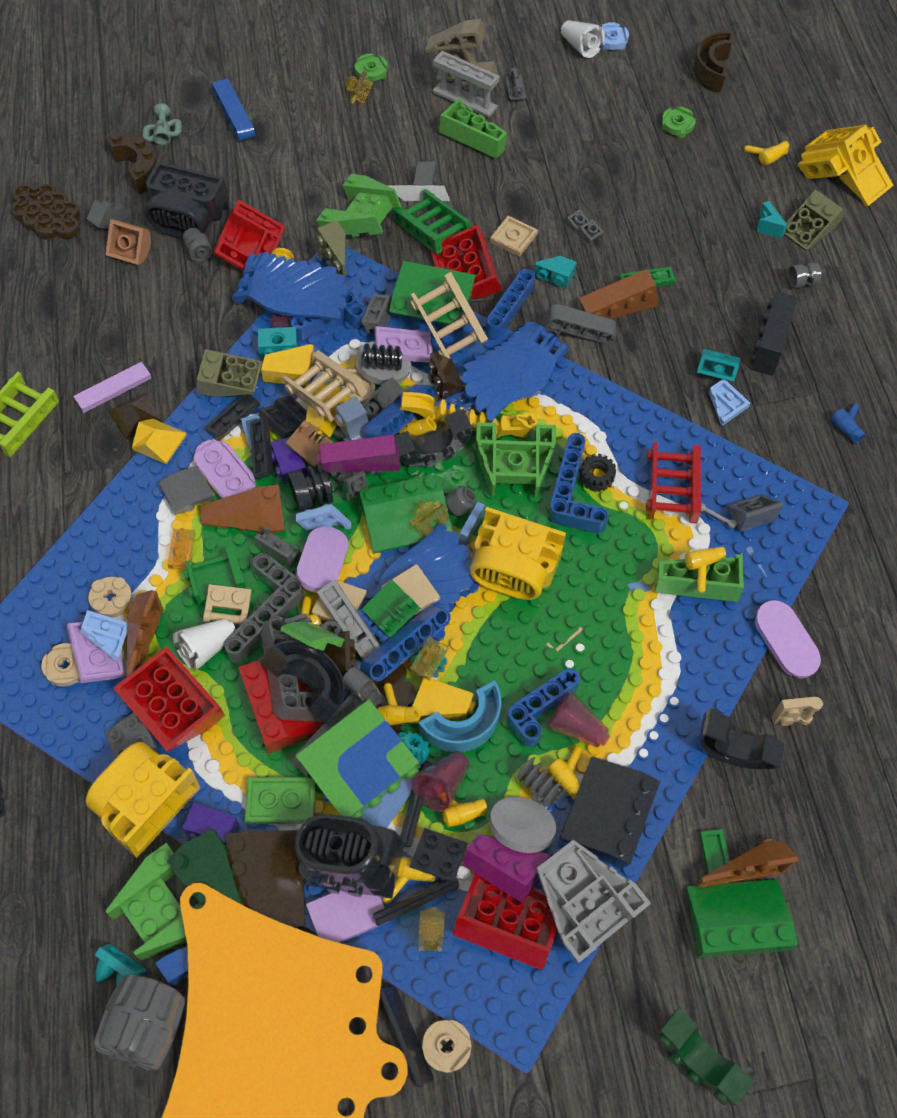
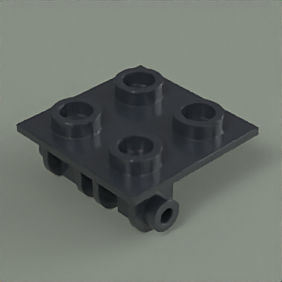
M424 828L409 867L454 883L459 867L463 862L468 843Z

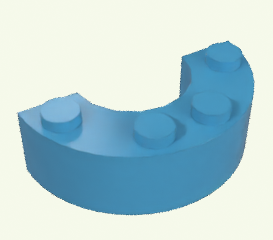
M494 680L476 690L475 702L478 708L469 719L461 722L450 721L443 718L439 712H436L418 722V732L429 744L447 752H466L481 746L493 735L499 722L501 694L497 683Z

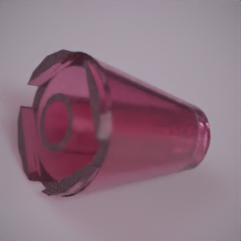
M569 691L555 709V718L551 716L546 726L551 731L596 748L600 745L604 746L610 738L608 734L609 729L572 691Z
M453 752L417 773L412 779V789L417 798L419 796L423 798V805L433 811L441 812L452 804L470 767L467 756L460 752Z

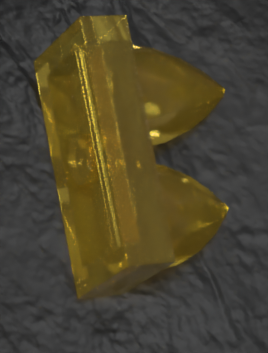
M174 529L167 563L169 569H186L185 561L189 560L191 563L196 535L195 530Z

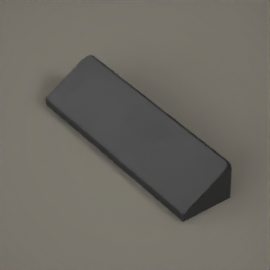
M395 986L381 988L380 999L400 1048L405 1055L414 1082L420 1088L432 1082L434 1076L429 1064L425 1060L423 1050Z

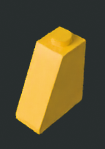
M309 344L266 354L260 369L263 382L286 384L283 379L285 375L295 381L313 367L314 357L312 354L315 353L314 345ZM310 379L301 386H308Z
M322 384L317 389H315L311 394L315 396L327 385ZM338 387L321 401L326 403L342 389ZM346 396L329 410L333 418L336 415V407L350 400L349 396ZM308 405L306 422H310L316 427L313 434L319 429V432L316 434L317 437L324 433V437L330 438L337 425L335 419L329 421L325 417L321 418Z
M424 676L412 707H416L421 715L420 721L436 712H439L443 718L450 721H464L467 719L468 714H473L476 702L473 701L474 693Z

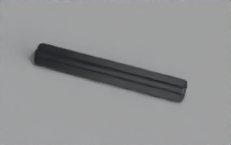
M425 760L424 764L418 769L419 772L415 779L400 838L405 843L404 847L407 848L411 847L433 767V763Z
M455 878L454 883L447 880L438 882L374 912L372 915L373 920L377 926H380L458 889L460 886L459 881Z

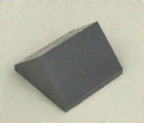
M760 494L727 505V510L732 519L736 521L739 532L776 521L783 505L782 502Z

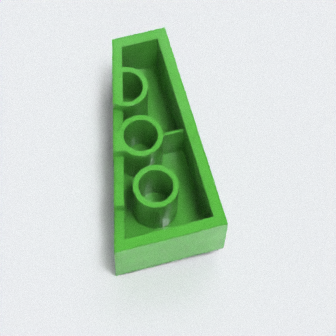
M457 99L441 114L439 132L491 157L497 158L505 150L507 132L492 122L488 123L485 121L484 116L475 114L473 108L470 106L465 107L462 105L463 101Z

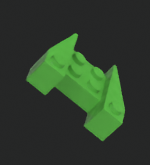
M351 174L343 184V188L349 202L352 203L346 211L325 208L316 221L319 227L337 220L345 231V235L351 234L352 237H357L359 233L367 232L370 235L382 234L383 230L380 224L392 207L401 208L402 206L395 189L368 176Z
M477 422L475 452L491 496L495 495L496 483L534 484V498L538 497L554 454L556 425L536 424L534 442L496 440V423Z
M167 843L145 858L106 910V913L113 920L125 913L145 943L133 952L141 961L187 943L181 906L165 884L167 880L175 875V872L167 862L174 854ZM199 902L193 909H201L203 906Z

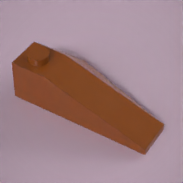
M279 485L257 487L200 505L202 525L220 528L233 527L239 528L240 531L253 530L258 531L260 534H264V527L269 528L271 533L285 532Z
M155 590L137 594L134 601L130 602L128 606L127 677L143 665L164 611Z
M773 839L761 841L760 845L702 877L696 883V887L702 888L784 874L799 860L796 854L783 841L774 842Z

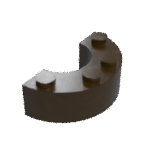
M733 32L711 34L705 37L698 45L694 61V73L697 79L712 91H722L727 65L718 60L728 59L734 36Z
M114 132L111 135L105 136L109 152L116 162H134V165L128 168L131 183L139 195L148 190L146 181L157 163L155 151L150 142L132 133Z

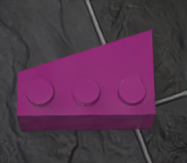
M478 834L466 848L463 866L522 903L540 879L536 868L548 860L550 855L543 852H518L504 846L496 838Z

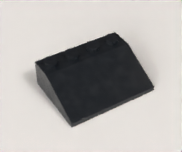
M592 756L559 838L568 843L572 840L576 841L598 858L620 869L630 865L660 781L639 770Z

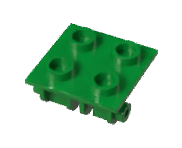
M390 580L362 608L389 638L421 609L393 580Z

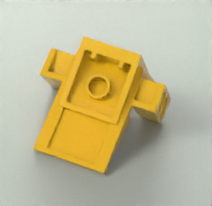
M867 125L826 130L805 146L806 151L801 155L802 161L797 164L807 179L840 175V179L862 200L864 206H869L894 186L874 150L881 143V140L873 127L867 128Z

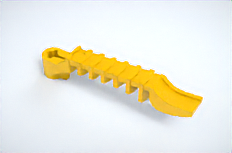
M403 392L401 396L400 410L418 413L424 418L430 416L436 424H443L446 415L456 412L454 404H451L446 409V401L443 399L438 406H434V398L427 394ZM471 409L469 413H466L474 431H476L477 422L491 423L487 420L485 412H481L478 416ZM524 413L523 415H503L500 420L495 418L492 423H496V437L498 438L505 435L526 438L536 427L538 421L533 414Z

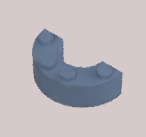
M357 396L336 407L334 419L345 439L343 441L366 438L365 427L369 423L367 412ZM368 471V472H369L371 475H378L379 473H381V472H383V471Z

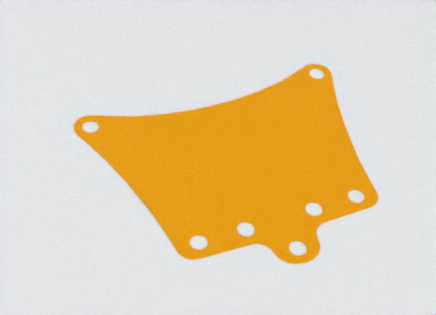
M194 883L183 891L180 898V906L188 945L189 986L187 1017L178 1069L162 1118H364L366 1106L371 1100L376 1097L392 1096L401 1090L407 1077L405 1055L400 1049L381 1041L376 1031L382 979V962L377 954L369 950L323 939L280 923L239 904L202 883ZM195 892H201L205 895L206 903L201 909H193L189 904V898ZM360 966H368L372 970V979L367 983H360L356 979V970ZM355 1017H361L365 1020L366 1029L361 1035H354L350 1032L349 1023ZM393 1062L398 1067V1075L393 1080H385L381 1075V1068L385 1063ZM343 1098H350L354 1101L355 1110L350 1116L345 1117L338 1112V1103Z

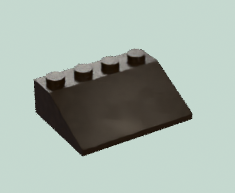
M298 830L226 834L229 852L227 858L230 868L234 869L235 876L233 879L237 891L241 893L244 906L291 927L306 926L304 878L299 873L300 861L296 856L294 846Z

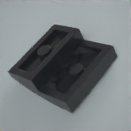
M289 395L276 399L273 406L260 409L258 416L260 418H269L270 427L284 439L292 436L303 421H306L307 410Z

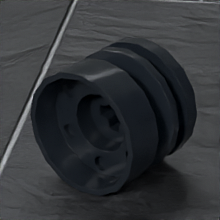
M319 463L315 464L316 474L311 465L307 467L308 476L306 477L300 469L287 473L290 489L299 513L309 509L312 510V500L316 499L320 507L324 505L322 497L325 498L328 505L333 503L331 481L327 472Z

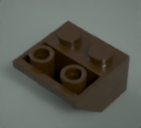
M435 352L430 353V361L428 362L430 373H428V379L430 384H433L435 387L436 398L441 401L464 391L465 387L461 383L460 376L452 359Z
M350 631L338 634V636L345 639L341 647L327 643L324 649V653L334 661L343 677L350 668L355 667L356 662L355 640L350 639Z

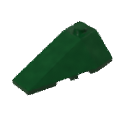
M212 829L182 844L167 860L178 879L186 888L194 883H202L244 906L241 893L237 891L233 879L235 876L234 869L230 868L227 858L229 855L228 849L216 830ZM201 892L193 893V896L204 906L206 903L205 895Z

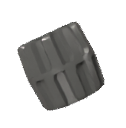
M137 975L122 977L104 1009L93 1046L100 1054L108 1056V1058L115 1062L122 1060L126 1062L127 1066L132 1068L138 1066L146 1071L157 1070L161 1066L175 1038L185 1006V998L174 988L154 979Z

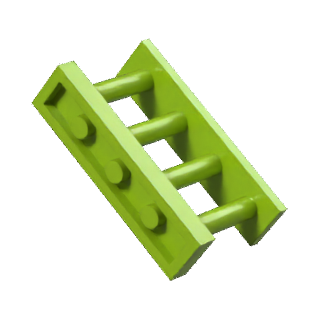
M19 372L11 377L0 390V422L12 427L6 435L0 433V447L3 453L9 457L18 450L59 403L54 390L47 388L41 394L25 386L26 384ZM19 392H22L37 401L31 407H27L13 398ZM9 405L24 413L19 421H15L2 414V410Z

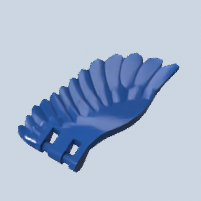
M267 251L262 255L260 252L256 256L253 253L249 255L245 264L243 278L240 279L237 292L234 293L232 300L241 304L246 299H249L270 312L286 316L339 320L341 318L340 310L345 309L347 306L344 297L348 295L349 289L347 285H344L346 284V277L337 274L336 267L328 266L322 268L319 263L308 265L307 261L304 260L295 263L294 258L286 261L285 256L277 258L276 254L269 255Z
M526 322L506 342L494 347V350L485 352L484 355L476 356L474 361L467 362L463 366L465 372L462 375L461 383L466 385L465 397L469 399L476 397L474 402L475 409L478 412L486 409L487 420L492 423L498 414L510 403L540 394L547 386L555 364L568 352L569 346L565 343L562 344L558 337L551 332L548 333L542 325ZM542 337L544 340L539 345L537 341ZM554 348H556L557 351H556L555 354L553 355V354L551 353V351H552Z
M440 522L425 539L396 559L387 568L378 583L374 596L382 589V585L417 564L440 596V600L432 605L449 610L448 604L460 600V592L468 590L473 584L469 571L472 560L469 559V547L458 545L460 542L458 534L454 531L448 533L445 523ZM362 609L358 611L373 635L377 636L382 644L390 639ZM419 612V613H417L416 615H414V616H413L409 621H407L400 629H402L406 624H408L412 619H414V618H415L418 614H420L421 612Z

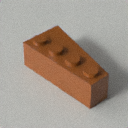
M648 269L579 298L582 311L609 319L658 306L656 284Z

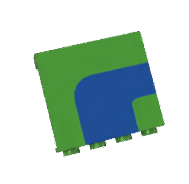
M369 699L296 755L338 813L342 816L362 818L364 816L363 812L369 807L373 809L382 802L381 798L387 793L393 794L401 787L400 783L406 778L410 780L416 776L420 768L417 759Z

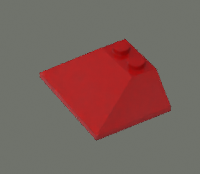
M238 199L214 247V254L244 271L250 254L253 253L256 256L259 252L262 255L268 251L269 255H271L272 251L278 246L285 226Z

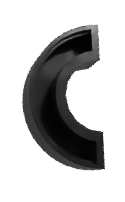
M461 409L446 415L442 426L429 434L416 436L406 431L394 437L399 451L400 462L414 467H433L438 462L450 460L471 439L472 427L465 410Z
M288 640L273 645L261 660V663L276 677L283 674H291L306 682L313 695V702L309 709L324 724L329 721L342 705L345 697L343 676L334 661L322 650L310 647L301 641Z
M711 708L704 713L698 744L706 754L721 762L742 768L769 770L781 767L784 743L777 740L775 736L770 734L754 736L734 731L728 727L730 717L722 714L718 709Z

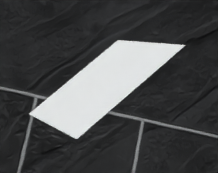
M387 185L395 189L397 196L403 201H423L424 189L435 194L442 201H450L445 186Z

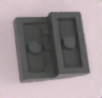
M198 466L179 471L159 482V487L175 515L192 511L195 505L214 499V494Z

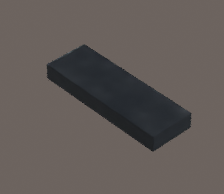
M250 394L241 395L205 426V431L216 440H222L241 423L242 418L248 417L260 406V401Z
M267 417L250 422L254 478L258 480L273 475L269 418Z

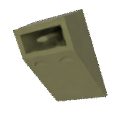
M815 189L786 222L787 227L784 235L807 251L830 233L843 219V208Z
M336 220L317 228L318 254L321 259L325 260L327 267H336L337 274L346 277V284L344 285H347L346 235Z
M205 349L197 377L196 393L212 397L255 394L262 361Z

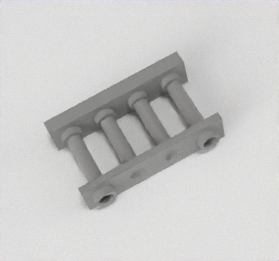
M441 51L433 60V66L441 69V81L433 89V93L453 102L460 99L465 107L470 106L473 108V111L489 118L498 107V105L490 102V93L498 84L500 76ZM448 73L455 75V86L447 83ZM462 79L470 82L469 92L462 90ZM476 85L484 88L483 99L476 96Z

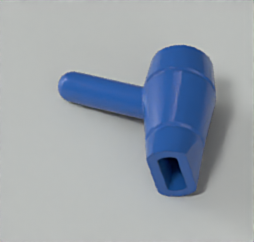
M857 403L852 404L849 412L839 409L831 417L835 426L847 435L854 444L859 443L866 435L854 421L859 409Z

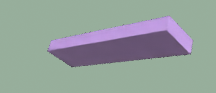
M140 362L73 397L83 413L152 377L144 364Z

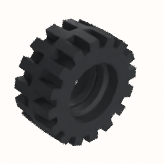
M591 454V458L587 456L582 462L579 478L582 485L585 484V488H591L590 491H594V489H597V492H601V489L605 491L614 482L616 465L615 463L612 464L613 460H608L606 455L602 457V454H598V456ZM600 469L606 475L597 477L592 475L590 470Z

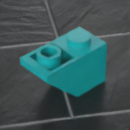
M563 256L538 261L535 264V277L567 289L575 275L577 262Z

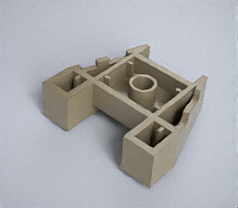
M481 19L463 21L429 38L425 52H435L437 57L441 51H444L498 75L494 61L476 63L471 49L472 47L482 46L485 30ZM441 69L438 71L436 82L441 81ZM448 73L447 83L455 82V75ZM462 79V86L465 87V84L470 85V82ZM476 85V89H484Z

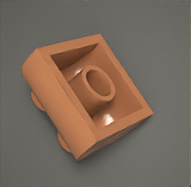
M110 219L106 255L133 264H142L150 250L151 235L149 230Z

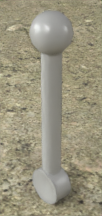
M701 503V511H706L728 524L729 528H735L737 524L735 520H728L706 508L705 504Z

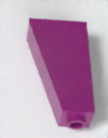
M394 435L320 444L321 452L317 453L318 463L323 466L325 472L401 471L399 451Z

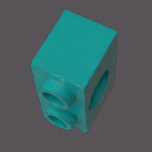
M296 327L258 329L260 359H263L266 354L298 347Z
M703 349L697 372L734 382L740 358Z

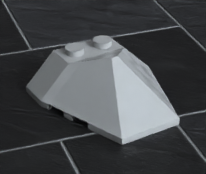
M572 840L537 867L536 870L562 943L576 962L579 963L651 903L634 882L621 876L613 867L607 866L597 859L598 857Z

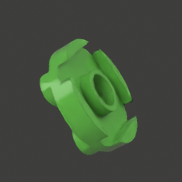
M374 54L362 55L357 59V63H355V73L365 84L384 79L387 76V62L382 56L378 58L374 57Z
M677 107L674 110H671L672 108L667 109L662 117L661 128L663 131H667L679 138H684L686 134L693 131L696 119H694V114L689 109L684 107Z

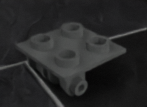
M134 712L105 732L115 758L127 747L137 742L146 743L154 751L158 748L154 743L152 733H150Z

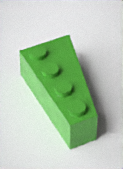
M737 554L735 557L730 558L725 556L722 560L708 565L706 570V590L704 593L697 591L698 569L689 570L685 565L684 559L659 561L655 574V593L738 602L744 588L743 554Z

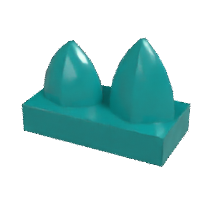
M112 944L99 947L95 954L99 958L96 966L97 982L107 979L114 971H117V986L120 979L126 975L144 977L148 971Z

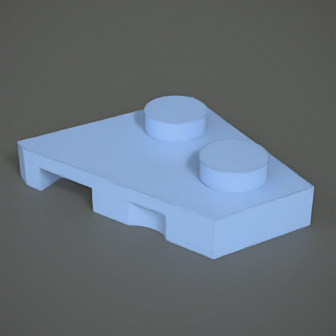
M725 379L716 383L709 390L712 403L722 426L749 408L750 402Z
M332 504L296 514V522L306 530L332 527V525H343L345 529H351V521Z
M87 610L80 633L113 660L118 661L128 630V623Z

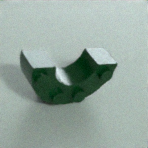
M678 1007L658 1031L657 1040L668 1051V1059L675 1066H681L688 1072L686 1077L696 1086L701 1084L713 1093V1096L721 1104L726 1105L729 1103L737 1106L755 1081L735 1062L724 1058L708 1045L698 1033V1025Z

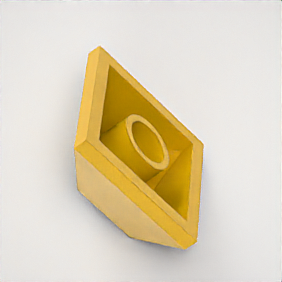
M155 419L138 422L132 450L167 465L187 436V433Z

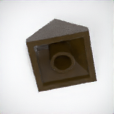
M143 393L108 410L126 439L135 436L138 422L149 419L161 422L149 396Z

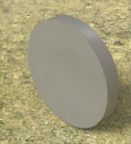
M375 341L368 342L370 348L375 344ZM364 345L358 350L355 361L356 368L368 381L382 385L393 377L399 384L408 377L411 361L402 360L401 370H398L397 365L391 370L390 364H387L386 369H383L381 363L378 369H376L375 363H372L371 368H368L367 362L364 363L362 368L361 354Z
M504 798L493 806L489 817V827L494 837L504 846L518 852L535 853L546 849L552 843L556 832V823L551 813L541 804L527 798Z

